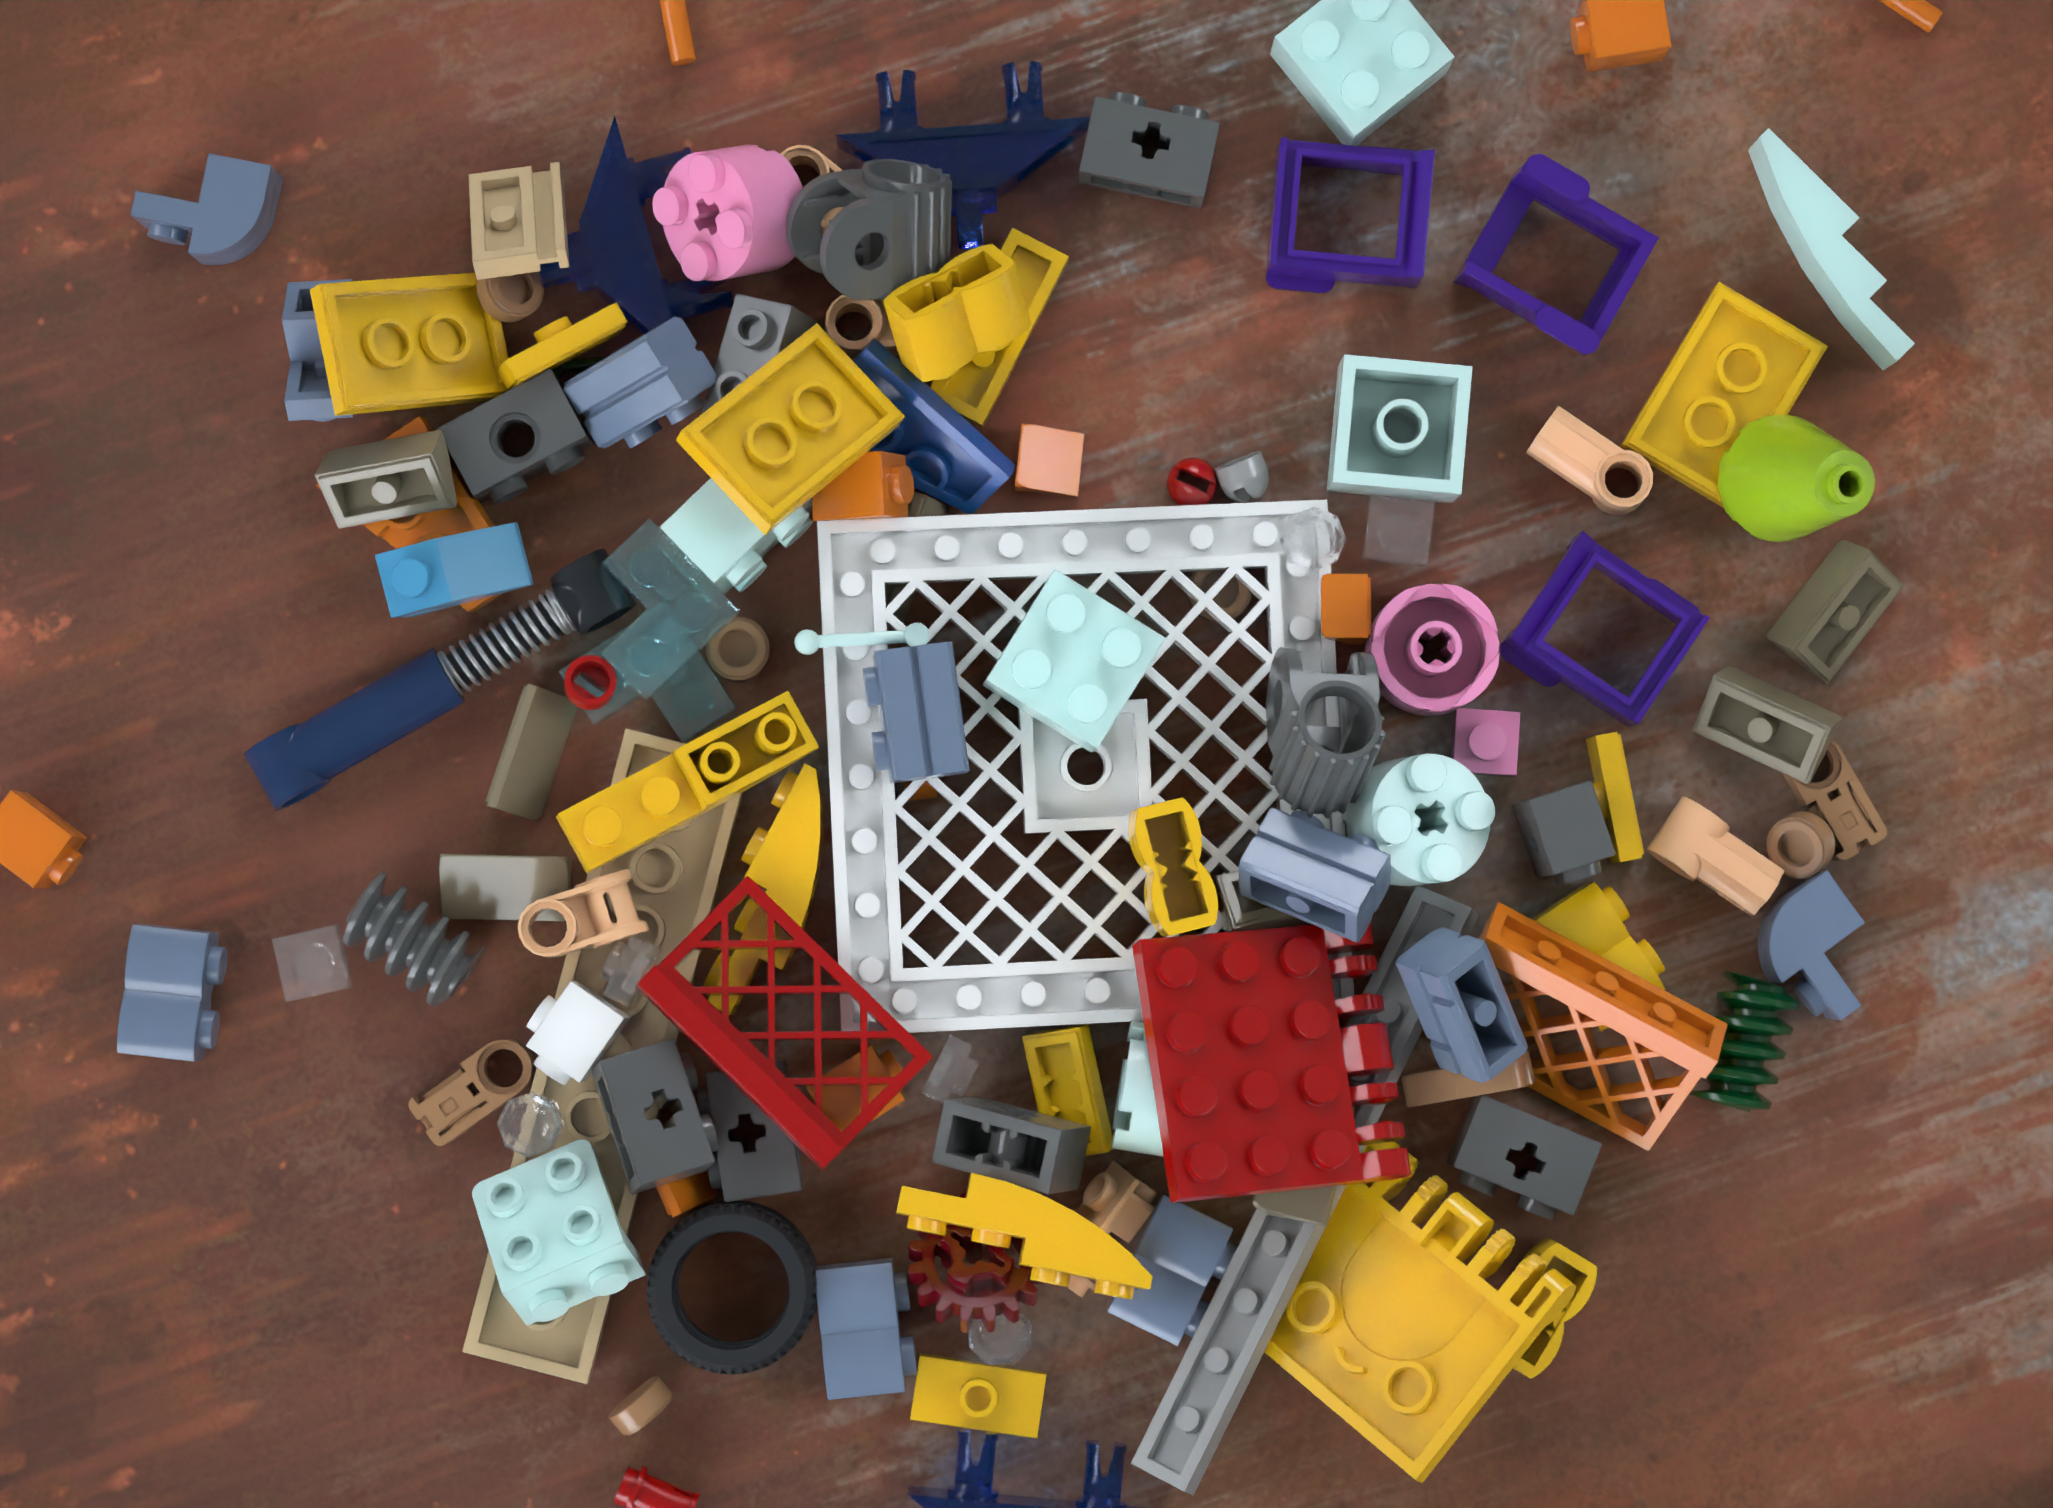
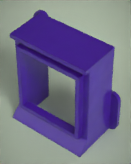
M1281 137L1276 156L1266 269L1267 284L1274 289L1312 293L1329 292L1333 288L1335 281L1417 288L1425 272L1435 149L1417 151L1374 146L1363 147L1287 140L1288 138ZM1301 165L1402 175L1395 259L1294 250Z
M1534 154L1513 174L1453 282L1478 292L1537 326L1544 333L1586 356L1596 351L1603 336L1659 237L1588 197L1590 185L1582 176L1543 154ZM1532 201L1537 202L1619 250L1580 321L1575 320L1555 307L1548 306L1492 273Z
M1581 531L1572 538L1566 547L1568 551L1516 628L1511 630L1501 642L1499 652L1505 661L1542 686L1553 687L1562 682L1629 728L1639 724L1710 617L1705 614L1702 615L1694 604L1660 581L1649 579L1597 544L1587 533ZM1592 567L1676 624V627L1628 697L1544 641V638Z

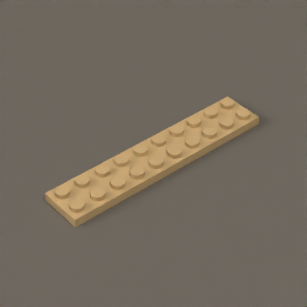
M626 728L611 786L671 755L675 749L685 745V743ZM743 792L643 847L639 846L587 874L586 881L630 869L632 879L628 882V887L639 920L646 921L649 928L647 932L597 948L592 946L566 955L555 996L556 1000H558L570 981H579L631 1017L602 1060L674 1038L676 1046L678 1045L681 1032L638 991L637 983L654 965L658 966L713 910ZM607 894L606 899L608 902V906L614 923H616L617 917L613 908V904L610 895ZM693 950L675 968L692 985L702 950ZM536 1068L510 1169L576 1140H587L596 1152L619 1224L628 1236L639 1193L631 1194L593 1075L591 1074L587 1081L581 1083L571 1077L566 1085H563ZM653 1100V1105L645 1113L648 1121L659 1118L660 1110L656 1106L655 1100ZM488 1251L462 1352L588 1384L591 1379L612 1295L593 1297L570 1307L565 1314L557 1319L546 1322L538 1321L527 1326L502 1294Z

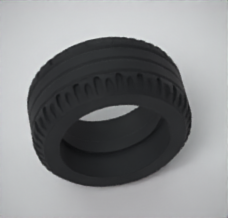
M739 1200L717 1202L704 1206L678 1222L666 1234L654 1253L647 1277V1302L652 1321L659 1335L669 1348L680 1358L697 1368L712 1373L728 1375L758 1371L772 1365L790 1352L807 1330L817 1306L816 1259L809 1243L799 1229L789 1219L774 1209L758 1203ZM724 1232L747 1233L766 1242L780 1257L788 1277V1297L780 1318L766 1332L746 1341H723L703 1332L688 1317L679 1295L681 1269L690 1252L703 1240Z

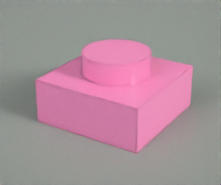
M1469 708L1454 710L1451 758L1464 765L1473 774L1517 776L1520 712Z

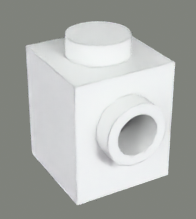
M570 981L558 1000L548 995L539 1005L526 1026L535 1032L526 1046L538 1054L533 1064L546 1075L563 1085H566L571 1077L581 1083L589 1079L593 1069L602 1060L631 1017L581 982Z

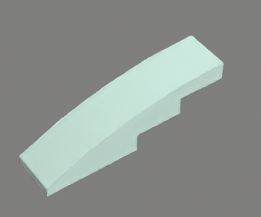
M1768 128L1748 149L1770 210L1800 267L1832 313L1884 371L1896 363L1915 343L1870 299L1887 280L1842 236L1860 217Z

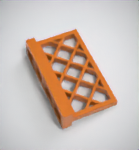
M1498 902L1489 915L1483 932L1478 939L1486 942L1495 967L1510 974L1513 984L1503 985L1509 1000L1520 999L1528 1021L1518 1023L1524 1037L1534 1036L1541 1054L1540 1058L1531 1059L1535 1083L1528 1084L1527 1087L1649 1151L1701 1077L1706 1079L1718 1062L1728 1024ZM1549 995L1568 1005L1571 1014L1541 1018L1534 996ZM1605 1025L1624 1035L1628 1044L1598 1049L1590 1027ZM1577 1029L1585 1051L1555 1055L1548 1034ZM1663 1056L1686 1068L1681 1076L1655 1079L1648 1058ZM1634 1060L1642 1081L1612 1085L1604 1064ZM1591 1066L1598 1088L1579 1090L1566 1083L1562 1071ZM1668 1094L1665 1100L1663 1101L1661 1095ZM1648 1097L1654 1115L1648 1124L1645 1125L1622 1113L1618 1101Z

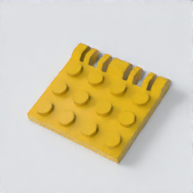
M1396 1142L1366 1145L1362 1153L1399 1148V1145ZM1408 1153L1412 1175L1394 1180L1346 1185L1329 1219L1328 1226L1325 1227L1264 1353L1412 1478L1423 1483L1544 1327L1553 1322L1566 1307L1575 1293L1576 1285L1556 1269H1551L1543 1275L1547 1266L1546 1261L1536 1253H1532L1518 1264L1515 1271L1512 1272L1499 1290L1494 1288L1485 1279L1495 1273L1509 1256L1515 1245V1237L1507 1230L1501 1228L1494 1235L1492 1234L1468 1265L1463 1263L1464 1260L1476 1252L1493 1228L1494 1220L1459 1192H1455L1441 1204L1423 1229H1421L1418 1225L1427 1220L1436 1210L1437 1205L1445 1197L1449 1186L1439 1176L1433 1175V1177H1429L1427 1181H1424L1401 1211L1392 1206L1388 1201L1402 1191L1418 1167L1417 1164L1419 1162ZM1524 1299L1519 1306L1516 1305L1518 1302Z

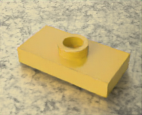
M617 302L574 325L571 324L567 316H564L536 331L534 336L538 343L505 360L497 369V372L507 390L512 389L550 368L553 370L616 337L626 327L627 320Z
M1612 732L1586 739L1594 778L1592 784L1616 855L1609 857L1610 863L1642 858L1644 849L1621 734L1618 735L1617 732Z
M1079 1024L1030 1032L1022 1036L1038 1112L1091 1126L1085 1156L1111 1151L1113 1136L1089 1025Z
M920 1353L910 1420L1037 1438L1047 1372Z

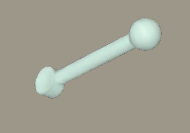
M912 623L906 630L817 635L816 632L805 629L796 635L794 643L800 653L810 655L816 652L818 648L895 643H906L909 647L924 645L928 643L930 633L928 628L922 623Z

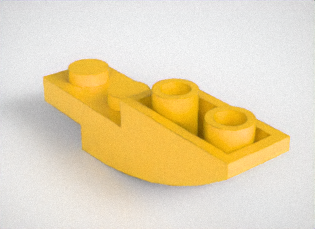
M786 691L675 749L671 755L558 813L556 818L585 872L588 874L639 846L643 847L714 809L817 750L819 746L789 691Z
M805 763L799 775L788 770L771 802L772 805L780 808L769 831L761 827L757 828L741 858V861L750 865L744 877L748 875L756 884L766 888L765 893L803 930L816 891L824 838L823 797L820 773L817 769ZM750 898L734 926L736 931L743 934L740 940H767V914ZM774 922V940H792ZM767 949L734 950L732 956H729V986H749L762 960L768 963ZM775 949V967L780 970H786L796 949ZM721 953L714 962L703 986H722ZM710 995L708 1001L722 1012V995ZM729 995V1015H734L744 995Z
M971 1173L969 1176L965 1198L906 1186L901 1187L896 1214L909 1216L908 1229L945 1236L947 1224L973 1229L971 1237L973 1242L1008 1249L1011 1237L1021 1238L1023 1242L1018 1265L1032 1267L1030 1280L1068 1287L1071 1275L1096 1280L1094 1293L1133 1300L1135 1288L1143 1290L1151 1288L1153 1276L1127 1249L1083 1216L1039 1193L1003 1180Z

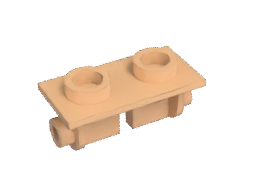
M1113 1160L1105 1172L1095 1176L1088 1184L1083 1195V1202L1076 1213L1104 1230L1107 1234L1113 1232L1129 1244L1149 1215L1155 1210L1151 1203L1158 1193L1141 1180L1136 1179ZM1071 1275L1068 1288L1078 1296L1083 1297L1089 1288L1095 1289L1096 1280Z

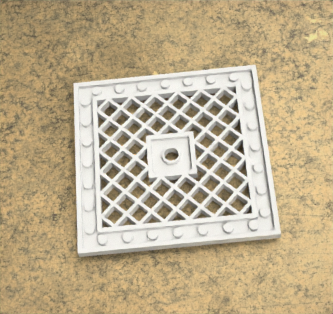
M1327 499L817 521L822 635L887 631V625L894 631L906 630L907 627L893 614L917 590L942 613L928 629L930 633L928 643L950 620L976 644L956 665L959 690L979 707L964 724L965 737L987 715L1013 738L991 763H988L966 743L968 759L982 773L960 797L936 777L913 780L895 800L894 783H890L888 769L876 771L871 732L883 731L880 705L867 706L863 679V668L874 667V651L888 649V644L823 648L838 964L909 1033L1129 1022L1131 1020L1143 1021L1132 945L1140 939L1152 938L1157 930L1148 916L1145 904L1132 891L1146 877L1147 873L1140 867L1123 885L1098 861L1120 836L1130 845L1128 823L1131 811L1165 802L1158 794L1180 770L1206 792L1193 808L1197 819L1215 800L1240 823L1218 848L1202 835V850L1209 856L1203 866L1209 873L1217 864L1227 873L1238 871V866L1225 855L1247 831L1256 837L1260 827L1256 821L1275 800H1277L1278 810L1290 815L1293 812L1291 810L1292 805L1284 799H1278L1279 793L1275 786L1270 784L1273 776L1253 759L1254 755L1268 741L1266 709L1251 697L1249 693L1270 671L1273 657L1280 647L1295 648L1297 651H1301L1303 672L1337 674L1335 641L1326 639L1321 632V578L1325 574H1331ZM1264 568L1265 587L1245 569ZM1055 569L1067 577L1100 575L1088 590L1096 594L1108 582L1133 605L1127 612L1128 615L1135 618L1141 612L1166 635V639L1143 676L1170 700L1149 723L1147 699L1127 700L1099 748L1095 750L1103 761V773L1100 779L1091 785H1082L1075 782L1067 769L1068 759L1072 752L1083 747L1018 708V729L994 707L1001 696L993 692L988 699H985L960 676L982 651L997 662L1002 652L991 641L1012 618L1019 623L1022 622L1026 613L1021 608L1043 584L1045 585ZM1226 570L1206 593L1182 573L1188 571ZM1162 573L1142 596L1118 576L1119 574ZM1233 576L1259 599L1256 605L1239 623L1212 600ZM1036 578L1015 602L990 581ZM1169 579L1197 602L1176 626H1173L1149 604L1150 600ZM972 581L951 605L926 584ZM907 584L886 607L885 585ZM979 587L1006 610L984 636L957 612ZM1265 608L1267 612L1269 651L1246 631ZM1203 609L1229 632L1228 636L1209 657L1182 634ZM1236 640L1263 663L1242 687L1216 665V662ZM1173 642L1199 665V668L1179 690L1152 667ZM1207 673L1233 696L1212 720L1186 698L1188 693ZM1327 696L1313 701L1305 714L1306 725L1340 727L1338 697ZM1240 703L1266 726L1245 751L1219 728ZM1177 706L1203 729L1182 754L1155 731ZM1210 737L1236 759L1215 784L1189 762ZM1149 741L1173 762L1153 786H1151ZM1018 746H1020L1022 793L997 771ZM1244 767L1269 789L1268 793L1248 815L1222 792ZM989 778L1016 802L993 828L966 804ZM925 781L952 805L929 831L902 807ZM1022 809L1024 834L1049 833L1027 858L1000 835ZM1339 811L1333 812L1328 819L1323 814H1313L1323 823L1325 829L1345 836V822H1342V813ZM958 812L985 835L963 861L936 838ZM896 816L921 838L899 864ZM1112 830L1091 854L1086 852L1066 833L1072 831ZM1056 840L1082 862L1081 866L1061 888L1057 887L1034 866ZM992 842L1019 866L996 892L970 869ZM928 845L955 869L932 895L905 872ZM1090 870L1116 893L1094 919L1067 896ZM1026 873L1053 896L1030 922L1003 899ZM962 876L989 899L966 925L960 922L939 902ZM899 880L925 902L902 929ZM1123 901L1129 904L1149 923L1127 949L1101 927ZM1059 904L1063 905L1086 926L1063 953L1037 930ZM995 907L999 908L1022 929L999 956L973 933ZM1224 909L1221 912L1218 910L1215 925L1208 926L1201 934L1217 933L1221 928L1225 932H1230ZM931 910L936 912L958 932L935 960L908 936ZM1093 934L1119 956L1115 958L1071 960ZM1176 934V935L1164 936V937H1173V936H1179V935ZM1029 937L1055 959V961L1007 963ZM965 940L992 963L943 966ZM902 944L927 967L903 968ZM1352 952L1328 954L1329 960L1352 956ZM1349 977L1332 979L1335 1000L1354 996L1353 979ZM839 994L841 1031H860V1005L849 994ZM867 1013V1031H885Z

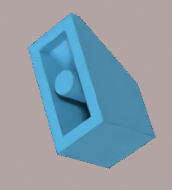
M516 522L434 538L375 555L391 618L416 617L534 585L521 533Z

